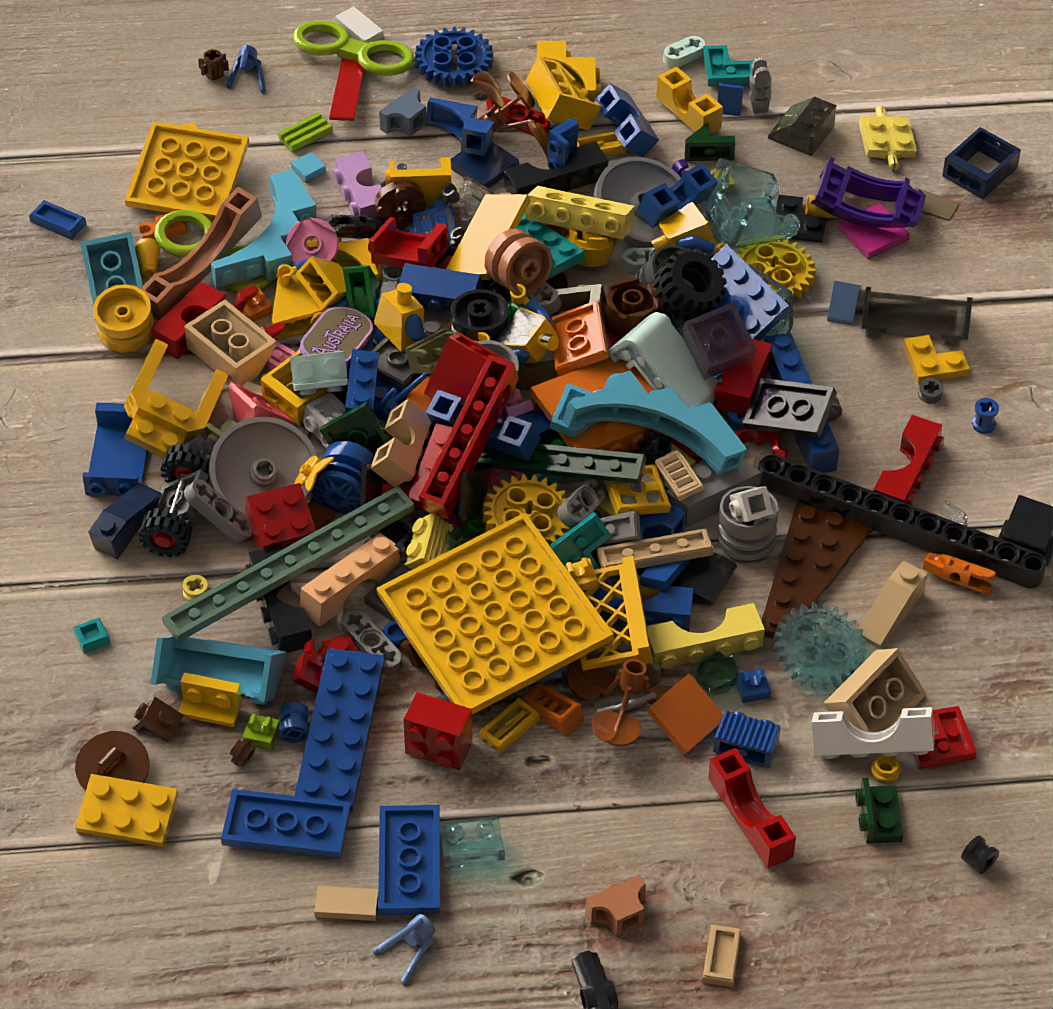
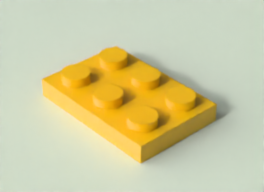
M91 774L76 822V832L164 848L179 795L178 789Z

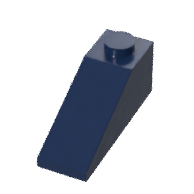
M138 483L104 509L88 531L94 548L118 560L140 529L145 514L153 510L162 498V493Z

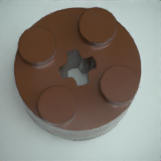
M625 278L615 282L611 286V290L607 292L606 324L616 334L618 339L621 340L652 313H659V298H656L654 295L656 288L653 287V284L649 282L647 284L641 283L638 278Z

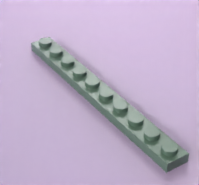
M397 486L162 616V622L174 638L180 642L413 512L414 503Z

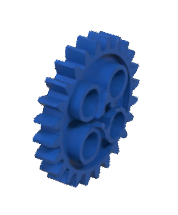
M453 26L452 31H448L444 27L442 33L434 30V36L426 34V40L421 39L420 45L416 46V68L420 69V75L426 74V80L434 78L435 85L441 81L443 82V87H446L448 83H452L453 88L456 87L457 83L465 87L467 81L474 84L471 82V79L478 72L486 71L489 73V69H492V45H489L488 39H483V34L475 36V30L467 33L465 27L460 31H457L455 26ZM453 44L457 45L456 70H452Z

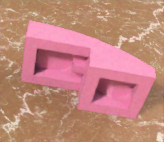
M516 388L513 399L505 405L502 411L503 417L507 418L508 415L516 417L534 410L531 399H522L520 390Z

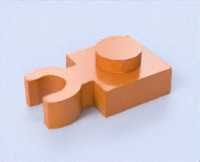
M166 214L154 217L155 223L143 222L139 224V231L142 233L143 238L155 239V226L160 218ZM174 221L165 231L168 239L187 234L183 221Z

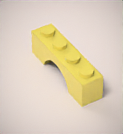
M754 603L728 608L722 624L716 629L705 633L685 631L673 621L647 626L652 658L658 662L661 669H670L681 664L697 663L708 658L724 657L731 653L744 650L751 651L758 647H763L765 630Z

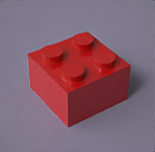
M300 483L246 497L245 512L258 550L280 544L285 549L316 532Z
M416 692L403 719L405 754H409L416 759H425L437 763L445 768L451 767L460 770L473 743L472 709Z

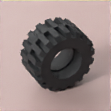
M685 248L683 251L679 250L663 264L654 277L653 287L656 288L654 295L656 298H659L658 304L660 307L664 306L667 309L665 312L668 315L672 313L677 320L683 318L684 322H690L692 319L695 322L699 321L716 307L726 293L727 288L724 286L727 284L726 278L722 277L724 271L717 266L718 262L715 259L709 258L710 255L708 253L702 254L699 249L691 251L690 248ZM683 279L689 281L695 287L696 291L690 289L685 284Z

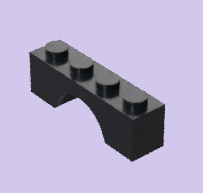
M595 141L573 148L572 159L566 165L557 169H540L528 162L504 169V188L511 195H528L537 186L566 192L597 182L601 173L608 167V159Z
M282 545L248 552L250 564L245 565L246 570L283 550ZM290 580L255 599L256 602H262L263 607H260L263 623H269L270 625L267 631L271 645L276 644L278 650L285 651L286 653L304 649V645L312 639V629L304 608L289 606L277 598L278 592L289 584Z

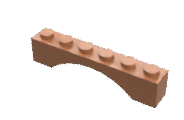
M237 187L221 204L210 228L196 247L173 267L154 274L140 288L150 299L153 316L159 320L165 316L173 305L179 303L189 290L194 289L212 270L211 262L224 258L260 220L262 214L257 197Z

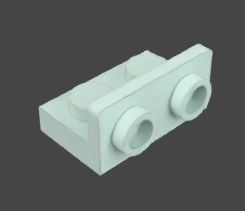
M344 351L290 357L294 391L300 390V395L315 394L316 388L327 387V392L343 390V385H348Z

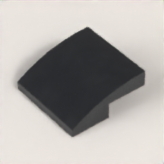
M714 552L710 556L689 559L690 563L670 586L693 588L692 603L713 606L737 568L735 562Z

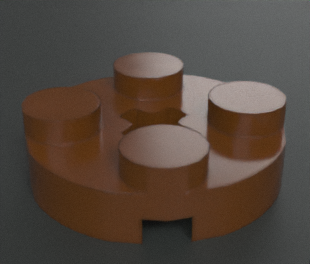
M402 180L404 184L397 185L394 182L389 183L377 193L374 201L376 204L375 212L379 219L387 221L390 217L395 218L396 228L404 229L412 222V215L414 213L422 212L426 209L427 205L422 190L412 181ZM404 201V203L400 206L395 205V203L397 202L402 203Z

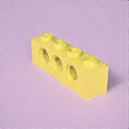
M537 186L528 194L531 201L526 209L525 219L618 239H624L632 230L635 209L633 205Z

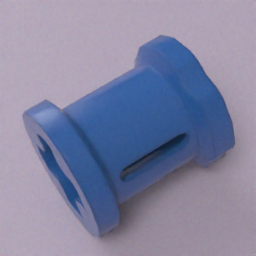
M990 398L979 399L975 404L976 415L972 419L973 429L982 434L991 433L996 427L995 416L999 412V405Z

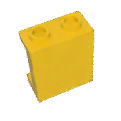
M450 157L440 158V168L396 170L395 161L392 160L389 161L390 170H385V185L392 182L395 185L404 184L402 180L416 183L424 195L427 205L426 209L439 197H444L442 194L443 187L448 183H452ZM404 201L402 203L397 202L395 203V205L400 206L404 203Z

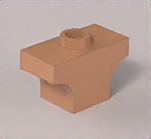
M638 875L618 885H609L602 892L586 898L585 915L591 924L603 923L609 926L616 937L642 926L644 922V907L641 903L645 901L646 883L641 875Z

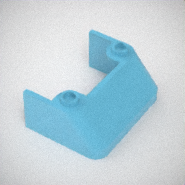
M173 635L157 637L150 684L158 685L164 683L166 684L165 689L182 691L180 681L185 672L239 683L241 694L251 697V703L267 704L268 701L274 700L285 664L286 652L192 636L180 642Z

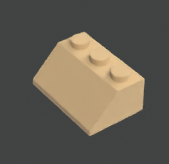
M223 300L184 326L187 348L213 370L217 368L229 374L227 377L229 383L233 382L240 386H243L246 381L251 382L260 375L277 346L276 340L226 300Z
M899 649L875 650L824 702V705L829 712L844 711L848 720L860 730L880 732L896 723L902 709L914 708L927 694Z

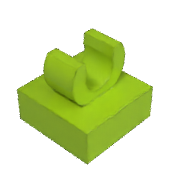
M251 714L243 734V741L249 738L252 740V745L271 750L279 731L280 721L268 716Z

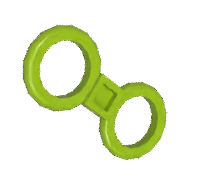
M324 20L306 22L297 27L293 33L294 44L300 50L318 56L337 53L338 57L359 62L366 71L377 75L395 76L405 73L412 68L415 62L413 52L399 42L379 40L366 43L350 38L349 33L342 26L334 22ZM325 31L336 35L339 40L328 45H317L306 41L303 37L310 32ZM378 51H390L401 55L404 60L394 65H382L371 61L368 56Z
M193 210L172 211L160 218L155 226L154 237L157 244L166 253L177 257H186L199 242L188 246L175 244L166 237L165 231L174 221H188L198 224L206 233L212 222L205 215ZM248 245L233 247L225 257L238 252ZM265 275L254 281H240L225 287L237 293L249 286H257L260 290H263L273 280L268 281Z

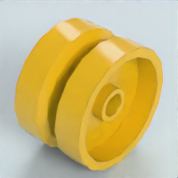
M127 284L116 285L104 290L96 298L93 305V315L97 325L98 337L104 346L112 351L126 353L139 350L151 341V328L155 322L150 299L144 291L136 286Z

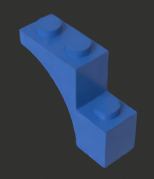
M430 97L427 103L426 124L443 128L456 135L461 141V152L485 156L492 146L494 122L477 119L478 106Z

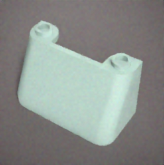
M652 313L608 350V355L613 362H616L618 359L628 362L625 365L628 370L635 366L653 390H660L671 386L688 410L694 405L700 406L708 402L713 404L718 399L714 396L718 381L708 372L665 314Z

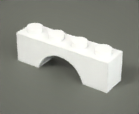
M932 707L902 709L896 723L880 732H866L858 729L848 720L844 711L814 713L812 719L814 755L822 756L825 759H833L846 754H852L853 757L861 758L868 756L869 753L895 756L899 752L923 755L929 751H934L935 735Z

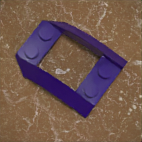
M830 156L820 175L821 180L811 204L839 219L858 225L875 228H915L919 222L926 195L920 189L918 191L913 189L909 185L910 179L906 177L904 181L885 180L869 176L850 166L844 169L835 164V158ZM846 191L859 197L896 202L893 214L867 211L842 201L844 193Z

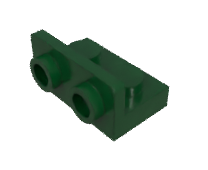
M862 778L860 789L855 791L856 806H861L862 814H859L860 832H865L866 843L902 842L903 830L896 786H869V779Z

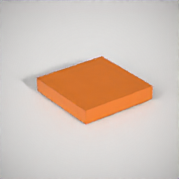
M689 673L646 709L683 755L715 729L723 717V713Z

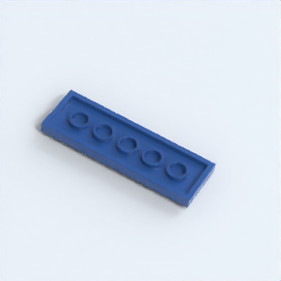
M327 648L294 796L351 802V811L354 810L385 663L384 655Z

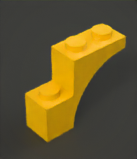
M537 41V57L559 62L576 79L574 84L581 91L582 88H585L589 92L587 98L594 102L601 93V84H596V82H600V67H596L595 57H571V51H566V41Z
M338 237L339 249L333 262L338 263L342 268L369 265L378 281H383L381 266H376V264L371 262V253L368 251L369 238L342 242V239ZM314 238L312 241L307 240L306 244L309 246V251L319 247L317 238Z

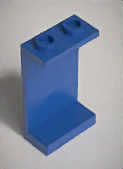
M97 402L95 408L97 429L89 472H83L82 476L85 494L122 496L136 484H142L148 451L124 439L133 419L128 416L123 403Z

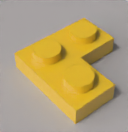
M929 335L905 338L903 340L904 351L918 384L926 378H934L940 381L969 376L970 368L962 350L937 354Z

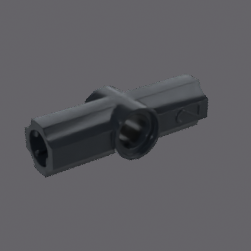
M589 950L579 953L577 957L572 959V967L580 986L583 1008L618 1009V998L614 984L611 980H607L597 952L593 953Z

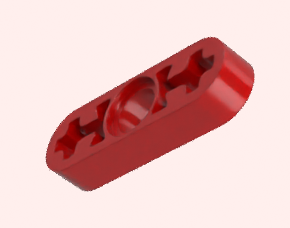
M502 96L505 105L512 101ZM489 98L486 101V111L494 105ZM515 103L504 112L507 121L504 122L506 125L533 120L535 123L539 122L547 133L550 131V122L545 118V114L532 108H527L520 103ZM515 114H521L524 117L514 118L512 116ZM528 125L515 128L534 136Z

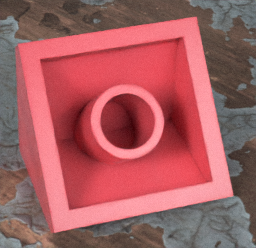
M231 382L229 384L233 415L238 422L254 417H273L292 425L295 424L292 419L261 395L236 383Z

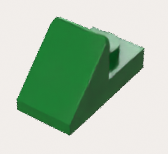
M369 265L344 267L343 274L349 308L362 312L368 318H375L377 312L375 289L379 286V281Z

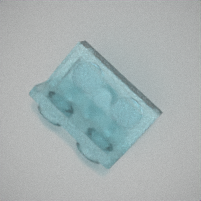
M498 816L447 821L439 824L441 850L445 867L453 866L459 868L468 864H492L496 861L505 860V849Z

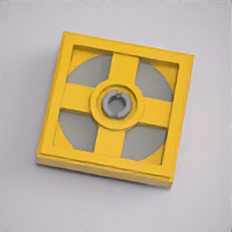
M645 465L640 484L604 481L616 515L636 511L639 515L669 513L671 505L656 465Z

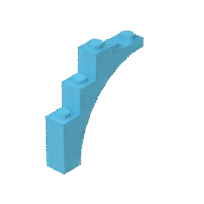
M293 169L270 175V196L276 208L268 227L247 247L230 256L211 262L212 282L216 288L265 275L267 280L271 281L278 279L276 274L280 265L286 264L292 267V254L286 244L287 235L296 223L309 220V218H316V204Z
M631 371L611 375L607 379L604 389H598L592 394L583 397L573 398L569 401L563 417L568 427L587 422L612 421L631 423L653 429L689 447L704 459L718 475L740 467L747 448L711 402L700 406L694 405L688 410L671 386L660 390L655 389L648 394Z

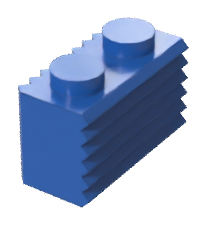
M726 710L714 738L713 752L722 754L737 748L745 761L770 768L780 741L781 726L779 724L775 725L770 720L753 719L747 717L742 712H729Z

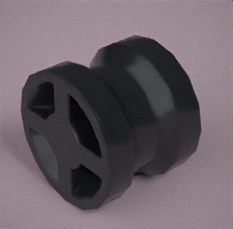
M979 835L972 839L965 847L961 859L966 863H972L975 870L979 874H983L995 863L999 856V850L995 847H989L986 844V840Z

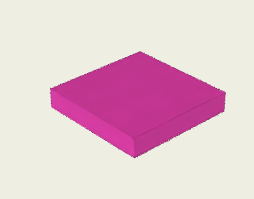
M881 203L866 209L867 211L890 214ZM844 220L839 221L838 224L841 232L867 259L908 241L910 233L904 227L875 228Z

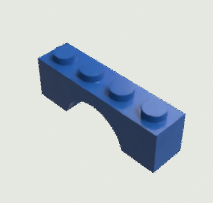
M437 390L425 413L434 427L435 424L453 427L465 401L455 395ZM508 415L506 419H498L486 446L529 461L541 438L532 423Z
M608 580L604 581V583L610 585ZM669 586L667 590H662L655 597L643 600L646 625L650 626L673 621L678 627L689 632L693 588ZM598 588L592 597L601 601L608 592ZM614 596L607 605L617 610L624 600ZM604 610L599 613L605 623L612 616V614ZM618 618L613 626L623 627L627 626L628 623Z

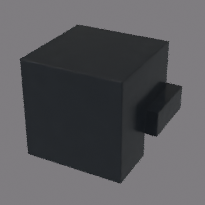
M1018 495L1008 520H1005L998 538L1040 553L1046 559V566H1049L1053 556V506Z

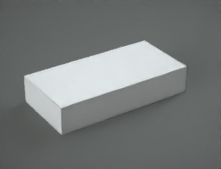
M354 6L335 16V23L342 26L353 39L370 43L384 38L383 30Z

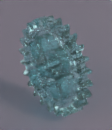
M815 602L812 603L810 609L803 603L799 611L792 608L790 614H784L781 623H778L773 642H775L773 652L779 653L776 659L777 662H785L782 669L783 672L793 671L792 680L798 676L802 677L801 685H805L807 681H812L813 689L817 687L818 683H822L823 688L827 690L830 682H832L836 688H839L841 680L845 682L865 661L864 657L867 650L864 649L867 641L861 638L863 629H854L857 620L848 622L846 619L849 613L845 612L839 615L837 606L830 611L828 610L827 603L823 604L822 609H818ZM832 656H837V657H839L841 660L835 659V658H833ZM804 657H809V658H811L813 661H809V660L805 659Z

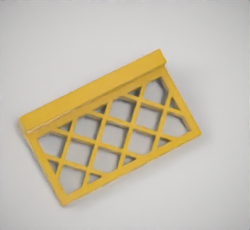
M633 556L622 558L623 564L594 570L599 586L588 589L584 594L596 606L595 609L598 613L604 610L612 614L606 624L616 638L608 647L603 645L598 648L603 651L599 658L587 660V654L581 657L583 671L625 663V661L630 659L640 660L645 665L653 663L639 578ZM620 575V580L614 587L604 583L608 577ZM598 588L608 592L601 601L592 597ZM614 596L624 600L617 610L607 605ZM618 618L628 623L621 633L611 628ZM622 641L632 646V651L619 653L615 649Z

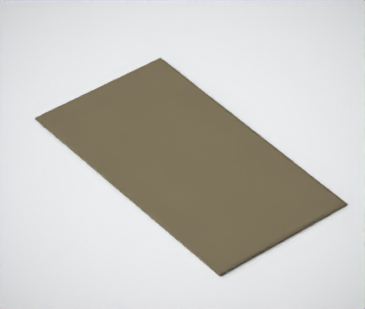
M920 189L926 195L922 211L949 220L959 202Z

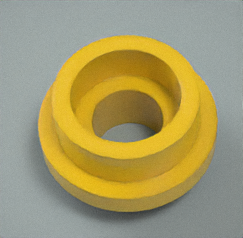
M880 755L871 764V774L880 782H893L900 775L901 767L894 756Z

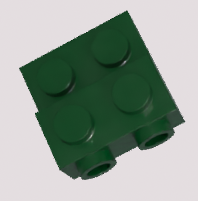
M368 401L326 423L319 430L329 445L339 441L353 442L367 448L374 455L379 447L393 439V436L384 430L386 424L383 420L380 421Z

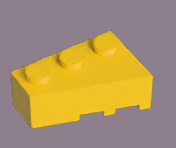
M538 56L526 82L545 114V118L554 124L564 123L573 118L579 123L578 128L589 131L602 106L598 102H591L587 98L589 92L585 88H582L581 91L574 84L576 79L559 62Z

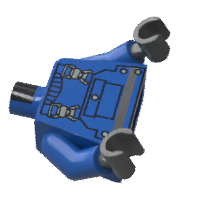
M448 183L443 187L442 194L444 197H439L430 207L412 215L413 228L399 229V231L428 235L438 223L447 225L449 248L439 260L449 255L453 257L466 232L462 227L456 228L452 205L448 204L449 202L456 203L460 199V194L452 183Z

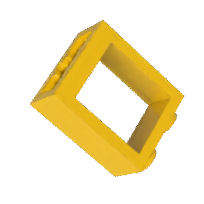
M298 350L296 353H294V354H293L292 356H290V357H293V356H302V354H300V352H299V350ZM289 357L260 379L263 398L300 425L303 423L306 404L330 392H327V387L317 388L315 394H309L302 400L285 387L293 381ZM343 385V390L341 391H334L331 393L335 397H337L339 394L346 390V386Z

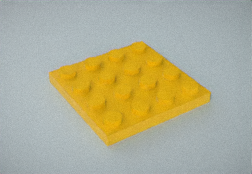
M152 121L125 197L126 206L164 213L177 210H193L213 221L221 204L234 191L250 143L249 136Z

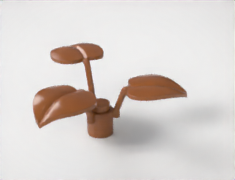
M480 71L474 75L471 82L479 86L494 103L478 119L493 121V132L498 130L500 133L507 129L528 125L548 160L549 134L539 122L535 123L533 120H526L504 125V122L507 121L504 112L520 99L527 108H532L535 105L533 95L523 84L522 80L514 72L508 73V82L517 96L505 105L498 84L488 72Z
M630 659L625 661L623 669L619 670L618 676L615 679L610 672L601 667L583 671L580 661L575 660L569 663L567 683L570 690L576 696L586 700H596L601 694L608 696L619 682L622 691L625 692L619 714L614 711L604 710L596 713L592 719L591 728L593 733L604 743L624 747L631 745L638 739L641 732L640 722L636 718L625 716L630 695L638 693L643 687L645 695L650 693L656 694L655 698L647 700L648 704H653L672 688V686L658 685L649 689V677L645 676L647 667L640 660Z

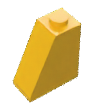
M296 274L292 275L291 282L288 285H281L280 280L282 276L278 277L272 325L283 322L285 329L274 338L276 341L307 333L314 324L309 325L314 314L317 312L323 313Z

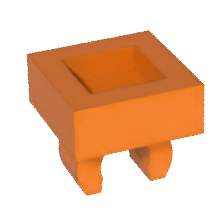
M259 289V293L246 304L242 314L254 322L272 313V304Z

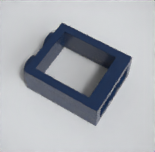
M979 127L945 158L942 176L984 199L1018 168L1021 149ZM979 151L1001 164L988 174L967 161Z

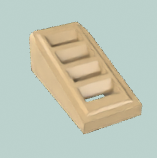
M675 450L655 460L660 478L679 501L704 490L702 483L679 450Z

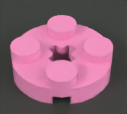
M309 218V220L296 223L290 229L286 239L287 248L292 254V261L294 263L308 259L311 256L333 262L339 249V239L334 229L326 221L319 218ZM314 238H317L319 247L309 251V246L306 244L307 240L312 241Z

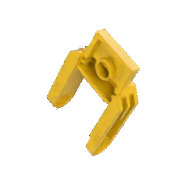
M155 339L124 404L128 416L133 419L124 439L164 458L170 446L174 445L176 447L178 443L185 444L192 438L202 434L229 374L216 368L196 412H193L190 408L148 389L168 344Z

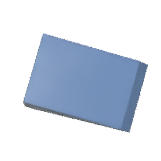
M834 281L827 321L853 325L862 285Z

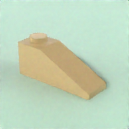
M903 560L888 578L856 631V636L880 649L924 595L928 573Z

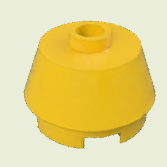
M570 228L569 234L566 236L567 240L585 251V260L578 263L585 267H598L607 264L617 245V241L613 237Z

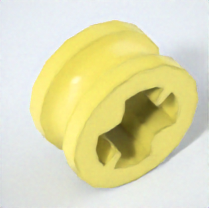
M200 575L188 576L183 581V596L188 601L208 591L207 580ZM196 586H200V589L190 590V588L194 589Z

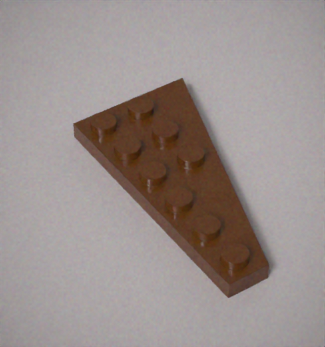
M796 502L761 621L765 629L764 637L785 642L790 638L804 620L806 613L812 606L816 605L821 594L830 587L848 564L851 556L857 549H860L866 537L874 531L871 526L845 518L838 512H829L815 506Z

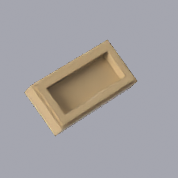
M317 886L314 909L315 918L376 921L378 889Z
M711 924L702 983L733 988L742 929Z

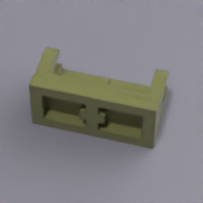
M441 329L406 347L405 351L411 372L417 374L427 372L432 374L448 337L459 332Z

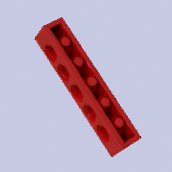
M492 355L488 356L418 496L425 511L447 519L450 518L519 379L514 363Z

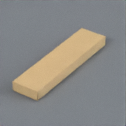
M706 528L597 548V557L601 568L623 564L622 558L629 556L634 557L636 569L713 555V546Z

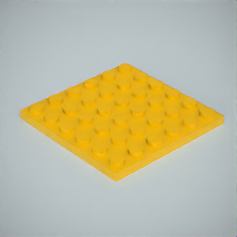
M526 513L377 587L378 596L450 702L471 708L472 715L614 640L613 632Z

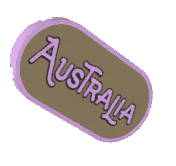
M347 307L329 308L321 314L304 335L300 343L299 352L302 355L344 351L347 368L350 365L352 349L362 350L371 338L373 324L365 314L358 310Z

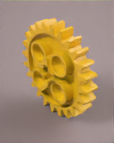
M776 236L773 241H769L768 237H764V242L754 239V245L747 242L745 249H738L737 255L782 299H787L790 303L793 302V296L801 299L802 292L808 293L809 286H813L816 272L815 261H811V254H805V247L797 249V242L789 245L787 238L783 242H779Z
M522 474L519 481L514 476H511L510 483L502 479L500 488L493 486L492 494H487L483 507V522H486L485 530L489 531L526 513L550 545L571 529L565 526L558 517V507L567 499L564 498L565 490L557 492V483L548 486L546 477L541 482H538L535 474L531 480H527L525 474Z

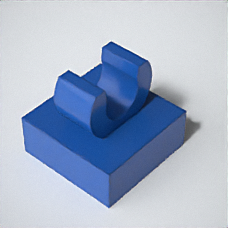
M758 668V670H745L741 673H735V683L742 703L770 698L771 690L764 669Z

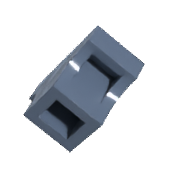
M412 87L380 110V130L386 134L399 131L410 137L424 127L427 115L426 106L420 100V90Z

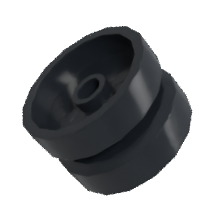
M476 289L467 291L458 296L451 306V331L459 332L473 341H479L478 333L480 332L488 334L490 340L495 341L509 322V306L507 301L500 294L490 290Z

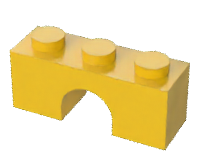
M676 66L657 76L656 98L694 132L709 123L710 134L721 129L723 106L708 93L696 99L692 91V79Z

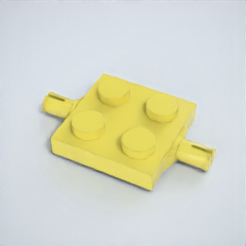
M880 105L875 109L877 116H860L859 127L866 157L887 159L889 169L893 171L894 167V171H896L900 167L898 159L915 158L917 149L909 117H888L885 106H882L881 109Z

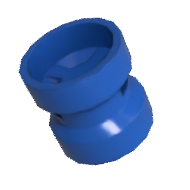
M289 702L282 705L279 709V720L281 721L279 726L280 738L290 743H298L307 739L309 727L306 723L308 720V708L306 705L299 702Z

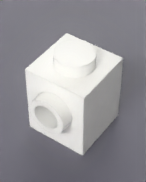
M766 486L729 495L731 500L729 509L737 522H748L774 514Z

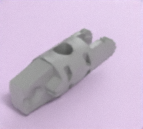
M762 56L754 59L752 74L750 75L749 98L753 114L768 112L771 100L772 77L769 69H767V62Z

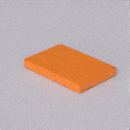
M598 300L551 317L554 322L553 328L559 339V345L553 351L555 370L559 376L609 358L602 310Z

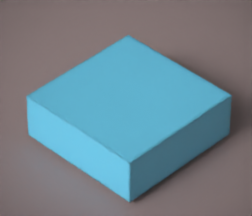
M310 152L291 162V169L302 180L308 182L325 173L326 165Z

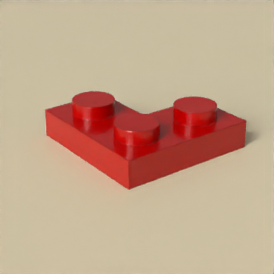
M954 706L933 710L934 730L936 733L934 751H929L923 755H914L918 769L975 760L977 752L960 707Z

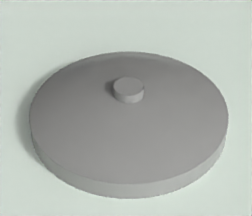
M644 157L622 158L611 163L601 173L594 189V198L635 206L632 230L621 240L635 246L653 248L651 241L662 236L663 233L659 225L651 228L638 212L637 207L647 191L663 183H666L670 188L681 177L665 164Z
M273 417L245 419L227 429L216 442L209 462L210 484L213 489L247 517L245 512L247 496L294 484L297 476L300 474L302 465L310 457L317 456V453L307 436L297 427L286 421ZM302 485L301 487L308 504L312 500L313 495L311 491H307L305 485Z

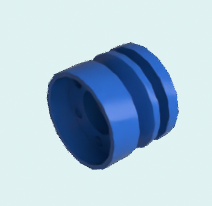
M339 441L327 447L322 460L328 457H334L335 459L317 474L311 494L317 502L335 510V513L346 515L366 504L371 487L378 474L370 469L375 457L373 453L357 443Z

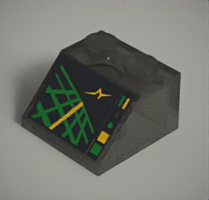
M812 97L792 105L768 134V139L812 156L834 128L837 105L817 97Z

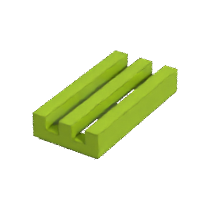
M318 112L278 132V138L288 149L295 152L332 133L333 125L331 123L327 124V120L322 118V115Z

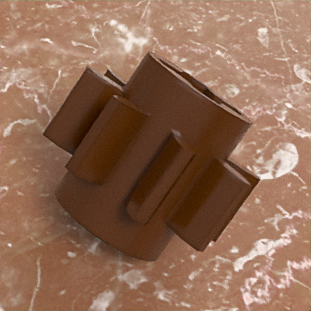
M208 50L204 52V58L198 59L201 75H206L208 79H220L223 77V71H229L226 54H221L218 50Z

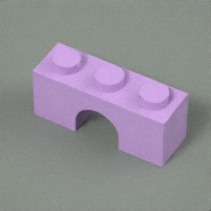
M364 152L336 158L335 170H332L333 179L336 185L340 184L344 201L349 202L351 215L378 218L375 212L376 204L374 200L382 187L380 184L372 185V167Z

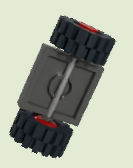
M178 443L176 447L172 445L166 451L160 471H162L161 476L165 477L164 481L168 484L162 486L160 492L163 496L155 506L154 511L150 510L148 514H145L138 535L140 536V543L143 542L142 546L145 549L150 547L149 552L151 553L159 552L158 556L163 557V554H167V557H172L174 554L178 557L181 553L184 554L188 548L193 531L190 521L196 517L198 511L187 502L184 490L197 479L209 483L211 455L206 456L207 451L203 449L200 452L199 447L196 445L194 448H191L188 443H185L184 447L181 443Z

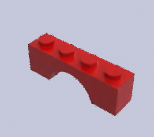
M911 415L902 433L900 451L908 457L911 463L898 470H883L873 491L913 506L916 497L914 492L916 489L921 490L926 476L924 472L925 470H931L935 460L934 453L935 451L940 452L943 446L944 437L941 436L942 424Z
M737 748L710 758L708 780L766 868L768 869L793 858L796 836L782 815L774 816L766 809L754 786L751 769Z

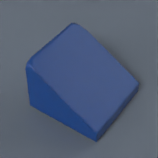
M719 84L717 102L723 106V114L741 115L744 86Z

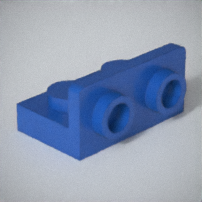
M573 118L549 131L547 162L549 169L560 168L572 159L573 148L577 147L579 123Z

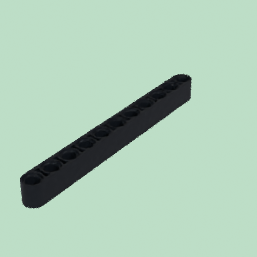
M767 455L761 460L759 470L761 472L760 485L762 487L766 486L769 491L806 505L815 506L829 512H838L845 518L871 526L872 530L933 553L950 555L996 572L997 577L1027 588H1036L1043 581L1047 562L1044 556L1038 552L778 455Z

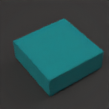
M100 617L73 626L74 635L83 653L110 644V638Z

